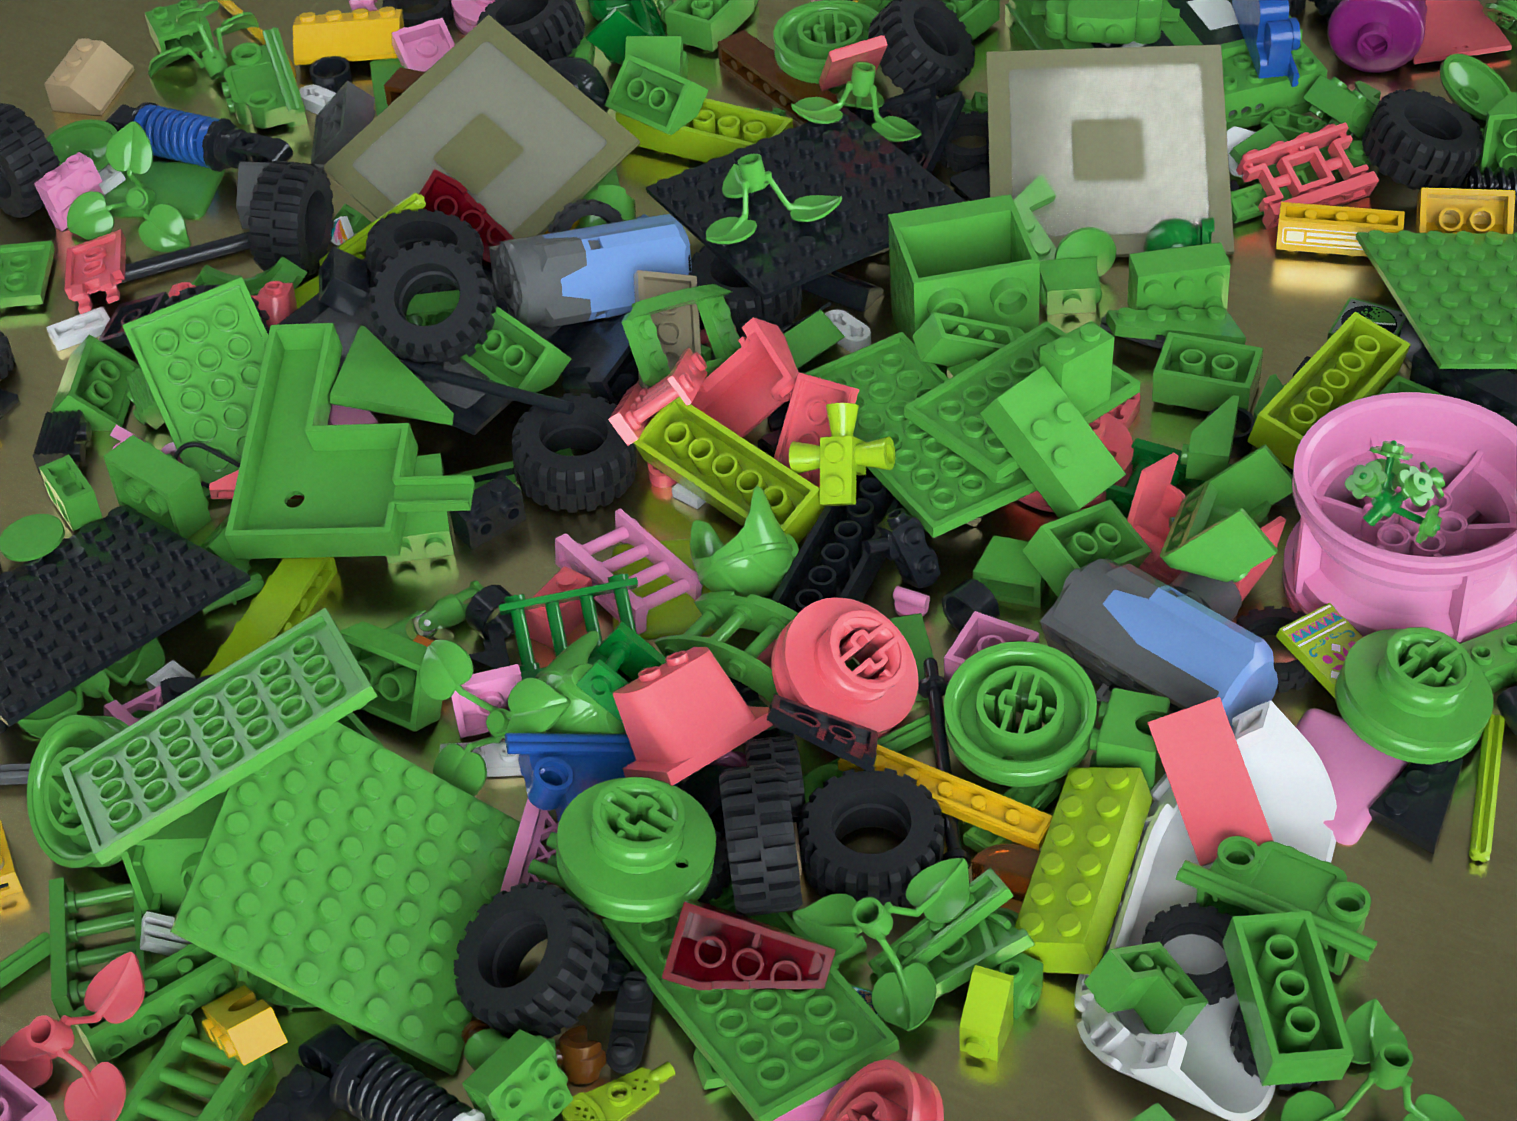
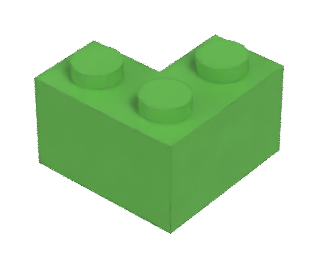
M1160 942L1109 949L1084 982L1094 995L1095 1001L1107 1013L1134 1009L1143 1020L1146 1029L1152 1034L1178 1032L1180 1035H1183L1209 1002Z

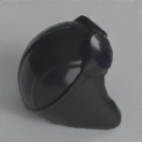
M560 57L546 62L606 113L608 112L609 108L605 106V103L610 94L604 77L594 65L583 58Z

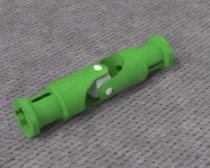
M477 580L470 582V587L455 595L450 593L437 600L427 613H424L426 610L417 611L390 625L385 630L413 641L414 639L407 635L405 629L408 621L413 619L414 631L430 639L437 633L435 629L451 628L466 619V608L469 604H463V602L470 598L472 599L484 587Z

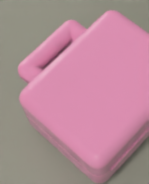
M1312 708L1304 713L1296 728L1317 752L1333 787L1337 804L1334 820H1326L1323 823L1333 831L1336 842L1352 845L1360 839L1372 820L1369 808L1401 775L1408 762L1386 755L1367 744L1353 732L1343 718L1318 708Z

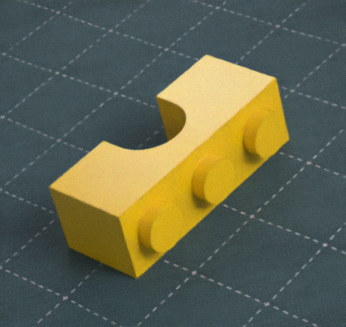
M245 985L202 1007L207 1019L201 1021L209 1040L215 1042L220 1051L223 1050L228 1059L234 1056L243 1066L288 1042L272 1007L262 999L257 1002L254 993Z

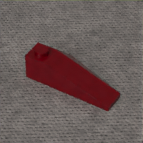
M690 899L683 904L661 978L696 990L824 989L836 949L732 911Z

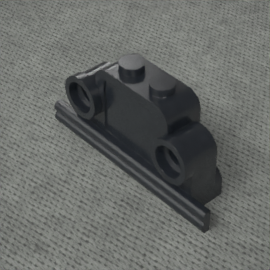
M627 313L618 315L609 322L592 323L586 326L565 351V354L571 358L561 373L564 378L562 387L566 394L572 393V396H581V393L590 394L592 398L597 399L599 396L607 399L610 405L612 403L618 405L626 391L638 382V367L622 325V320Z

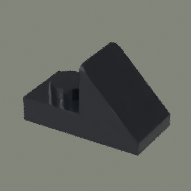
M501 622L487 625L489 639L483 640L485 651L468 654L473 664V674L511 666Z

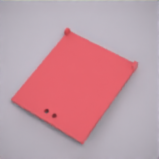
M1426 0L1425 36L1419 51L1411 61L1414 64L1445 60L1452 54L1474 56L1511 50L1512 44L1497 24L1483 13L1484 7L1479 0Z

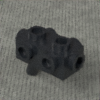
M903 508L889 512L885 517L886 519L876 525L882 538L866 540V552L872 554L884 551L886 557L894 561L903 581L909 585L920 589L934 584L938 579L937 577L941 575L938 557L925 541V531L921 522L915 516L907 515Z

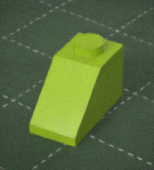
M978 965L974 966L959 1025L961 1051H965L976 1058L999 1060L1013 1026L1014 976Z

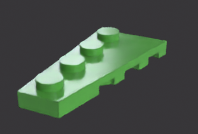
M1211 306L1208 309H1194L1191 307L1163 309L1151 307L1148 310H1134L1123 307L1119 310H1107L1105 322L1113 335L1118 337L1156 340L1157 335H1163L1166 338L1168 332L1243 345L1246 342L1245 335L1227 309L1218 306Z

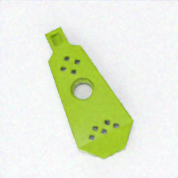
M668 1061L653 1070L641 1067L589 1092H581L572 1096L574 1100L563 1109L562 1117L565 1121H621L660 1091V1083L676 1074L675 1070ZM618 1090H625L627 1092L626 1096L619 1099L614 1098L612 1094Z

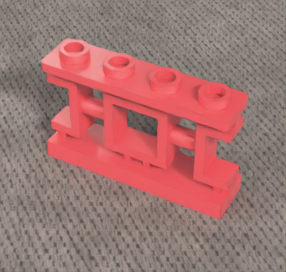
M1347 123L1336 126L1335 124H1329L1318 132L1312 134L1305 132L1293 140L1287 142L1277 141L1266 149L1260 151L1253 149L1242 156V160L1236 169L1238 175L1244 174L1242 177L1244 182L1258 179L1267 195L1258 206L1260 212L1265 214L1262 222L1267 230L1278 227L1281 202L1340 206L1370 196L1379 179L1374 171L1368 173L1369 167L1367 164L1353 168L1344 151L1348 149L1353 141L1351 135L1347 136L1346 134L1349 129ZM1329 146L1327 150L1332 159L1325 161L1319 149ZM1310 162L1319 180L1302 185L1292 167ZM1278 163L1276 168L1280 176L1273 178L1267 166ZM1338 169L1344 181L1334 184L1336 179L1331 171ZM1287 186L1292 198L1282 201L1284 196L1279 188Z

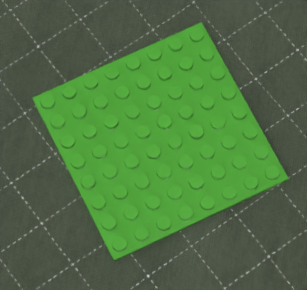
M1379 230L1357 232V241L1439 369H1517V232L1515 234H1500L1494 231H1489L1486 234H1472L1467 231H1459L1457 233H1442L1439 231L1413 233L1406 230L1399 231L1398 233H1384Z
M335 722L328 729L320 731L299 744L294 750L284 753L266 764L261 770L248 775L228 788L170 932L453 1075L457 1070L464 1046L461 1036L462 1030L471 1022L473 1013L465 1008L461 1002V996L457 994L455 979L458 977L454 975V960L459 959V954L456 949L459 940H464L467 932L464 929L469 921L473 922L479 915L477 911L484 903L489 905L493 902V896L501 891L520 822L341 723Z

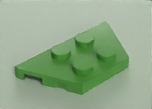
M991 913L925 965L935 978L937 987L936 998L968 982L971 979L975 965L991 969L1034 946L1033 939L1023 928L1018 930L1005 917L1000 914Z

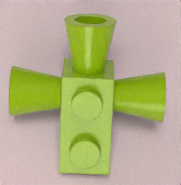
M853 403L827 404L826 410L832 437H820V445L793 441L789 448V465L791 470L797 474L820 468V505H856V475H866V466L892 470L895 464L894 442L891 437L870 442L854 437L853 433L859 405Z

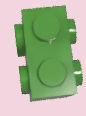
M181 0L176 4L166 7L159 6L152 11L145 12L150 35L160 53L179 46L182 49L190 47L194 52H202L207 49L195 21L182 26L176 22L178 14L199 5L197 0ZM202 17L200 21L213 47L215 45L209 22L206 17Z
M1320 74L1303 97L1311 105L1309 111L1322 121L1327 122L1326 125L1335 124L1336 126L1347 123L1349 127L1346 132L1347 136L1351 135L1353 140L1362 141L1364 131L1376 107L1355 89L1353 91L1348 89V86L1338 78L1333 76L1329 80Z
M520 1029L462 1083L474 1108L485 1114L486 1121H552L574 1100L566 1085L568 1078L557 1066L553 1058L554 1049L544 1037L540 1035L535 1037Z

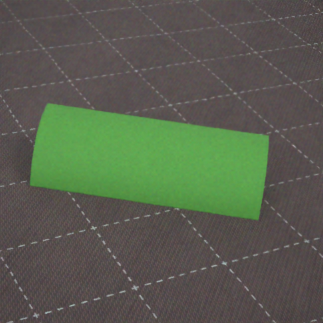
M821 309L784 333L797 370L845 337Z

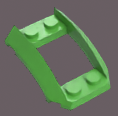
M709 284L669 292L632 304L633 308L623 318L622 325L643 383L652 387L670 374L667 357L663 353L657 336L656 326L650 316L652 314L697 304L716 358L706 362L707 368L705 370L708 374L705 378L741 348L738 341L740 337L736 333L731 319L730 308L724 299V296L732 293V291L716 284Z

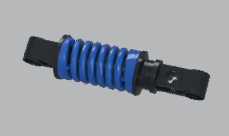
M144 102L137 108L122 104L105 120V122L114 126L117 132L130 122H137L146 132L154 156L207 167L217 172H222L230 167L237 169L240 162L271 163L277 160L289 161L293 156V150L290 145L280 138L248 133L243 129H238L231 120L226 118H211L209 116L169 109L152 102Z

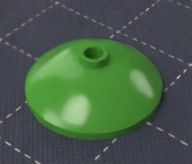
M1452 54L1440 66L1441 83L1452 103L1458 105L1460 110L1467 112L1475 119L1486 122L1488 111L1511 93L1506 83L1494 70L1471 56Z
M81 120L59 128L46 139L51 143L53 152L59 159V166L68 157L80 152L91 158L97 171L100 172L110 164L106 156V147L117 130L105 121Z

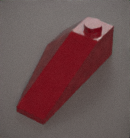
M436 169L432 171L419 195L422 194L425 197L426 206L423 209H427L429 212L441 211L448 216L452 214L459 217L460 221L468 222L473 229L475 228L481 237L484 247L482 265L491 268L489 247L500 245L501 242L512 240L514 237L486 212L485 207L481 203L478 204L460 182Z

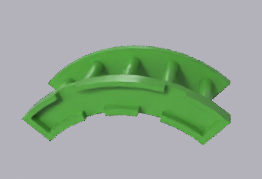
M734 591L710 592L702 594L694 602L702 615L683 635H669L658 638L654 642L664 657L679 651H687L693 647H708L727 676L750 687L771 703L774 694L778 695L773 681L772 669L756 658L777 639L783 628L798 613L778 602L755 594H750L746 598L736 596ZM710 626L713 630L718 629L710 638L701 637ZM739 628L761 633L744 651L725 643ZM853 658L846 663L851 671L859 666Z

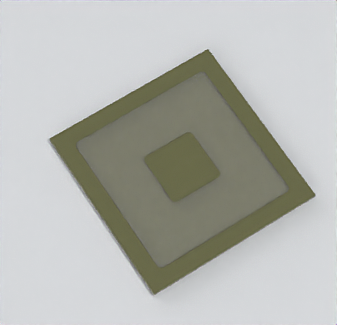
M487 15L324 165V170L375 218H379L415 192L419 194L432 171L436 169L460 182L478 204L481 203L485 207L486 212L498 224H501L514 239L544 234L549 229L550 224H553L556 220L554 216L558 211L562 212L566 204H573L576 200L581 199L640 144V141L495 19Z
M1221 44L986 52L990 197L1011 194L1014 200L1042 174L1055 192L1056 198L1055 201L1032 213L1056 248L1061 240L1070 232L1084 227H1095L1104 230L1112 237L1116 246V257H1129L1130 254L1144 252L1143 247L1146 236L1150 229L1161 220L1177 217L1187 219L1197 226L1200 224L1201 217H1214L1215 232H1212L1211 243L1221 242L1226 255L1234 254Z

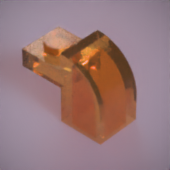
M999 844L988 847L979 852L971 861L972 881L991 867L1014 895L1011 899L1023 902L1041 850L1017 844Z

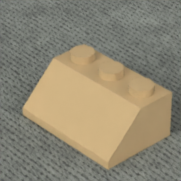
M88 38L78 39L44 83L52 111L102 116L134 72V67L105 42Z

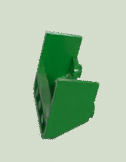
M588 0L591 7L589 10L591 15L601 22L586 36V39L601 50L612 64H623L627 36H667L653 0Z

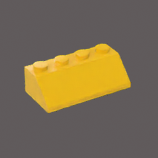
M388 6L380 8L379 11H368V9L360 8L353 10L351 13L332 10L323 15H315L313 12L300 14L296 17L293 24L294 65L313 64L321 58L339 56L349 62L398 58L392 46V32L405 28L402 9Z

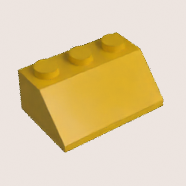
M1421 188L1417 196V233H1428L1429 231L1457 233L1459 231H1467L1472 234H1486L1489 231H1494L1500 234H1513L1515 190Z

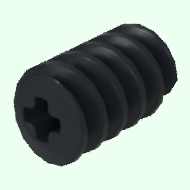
M1474 166L1468 175L1466 189L1515 190V206H1517V171L1515 167H1511L1505 175L1504 169L1498 167L1493 175L1492 169L1485 167L1481 175L1478 166Z

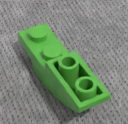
M1276 107L1260 121L1262 128L1272 123L1288 141L1295 139L1298 135L1305 132L1310 134L1318 132L1327 124V122L1315 119L1312 116H1304ZM1353 140L1348 149L1344 150L1353 168L1365 164L1368 167L1371 165L1369 157L1364 153L1362 141ZM1329 146L1319 149L1325 161L1332 159L1327 150ZM1336 169V170H1333L1332 172L1338 173L1339 171H1338V169Z

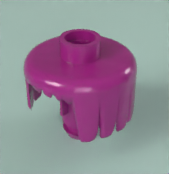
M1341 0L1332 12L1328 23V40L1333 52L1346 65L1364 72H1387L1405 65L1417 54L1424 40L1427 16L1426 0Z

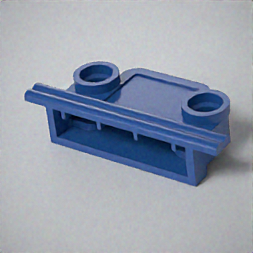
M1232 0V7L1258 78L1288 76L1291 87H1296L1299 83L1300 75L1291 51L1299 49L1301 33L1298 19L1296 17L1289 18V1Z
M505 733L504 736L507 754H519L520 772L525 779L529 801L535 807L542 810L556 809L558 822L566 807L580 793L601 782L625 778L622 768L636 761L627 734Z

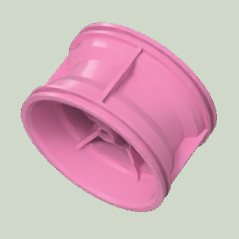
M1399 392L1369 396L1344 404L1320 418L1307 431L1295 454L1292 477L1293 497L1301 519L1294 526L1288 537L1282 570L1285 595L1294 612L1301 611L1309 614L1331 603L1338 613L1363 637L1386 629L1426 627L1443 632L1459 643L1517 622V426L1499 414L1465 400L1430 393ZM1395 440L1397 443L1405 445V452L1413 454V457L1409 460L1399 459L1400 463L1416 466L1420 470V463L1424 461L1429 469L1436 467L1439 473L1444 475L1443 480L1446 486L1441 488L1444 493L1443 498L1438 499L1434 493V498L1427 501L1422 507L1413 504L1411 498L1404 500L1400 506L1424 518L1432 505L1440 506L1437 514L1442 518L1440 530L1437 531L1434 537L1428 536L1420 544L1416 542L1420 524L1394 513L1391 517L1384 515L1375 526H1371L1363 519V516L1373 506L1371 503L1372 498L1365 496L1362 499H1356L1353 493L1345 487L1346 479L1353 475V469L1357 465L1366 466L1367 463L1380 458L1386 460V456L1370 451V447L1382 446L1383 441L1391 442ZM1397 486V488L1394 491L1399 493L1401 491V487Z

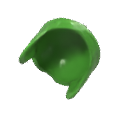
M756 486L753 490L751 507L744 527L726 545L721 542L709 523L695 520L691 527V558L700 584L705 585L712 592L734 591L736 596L747 598L750 594H755L766 598L779 587L799 552L794 538L790 534L784 533L774 516L766 494L759 486Z
M590 631L581 636L536 675V679L548 683L557 692L571 701L560 719L545 733L622 734L625 731L621 721L576 685L580 678L593 666L588 664V658L600 638L597 631Z

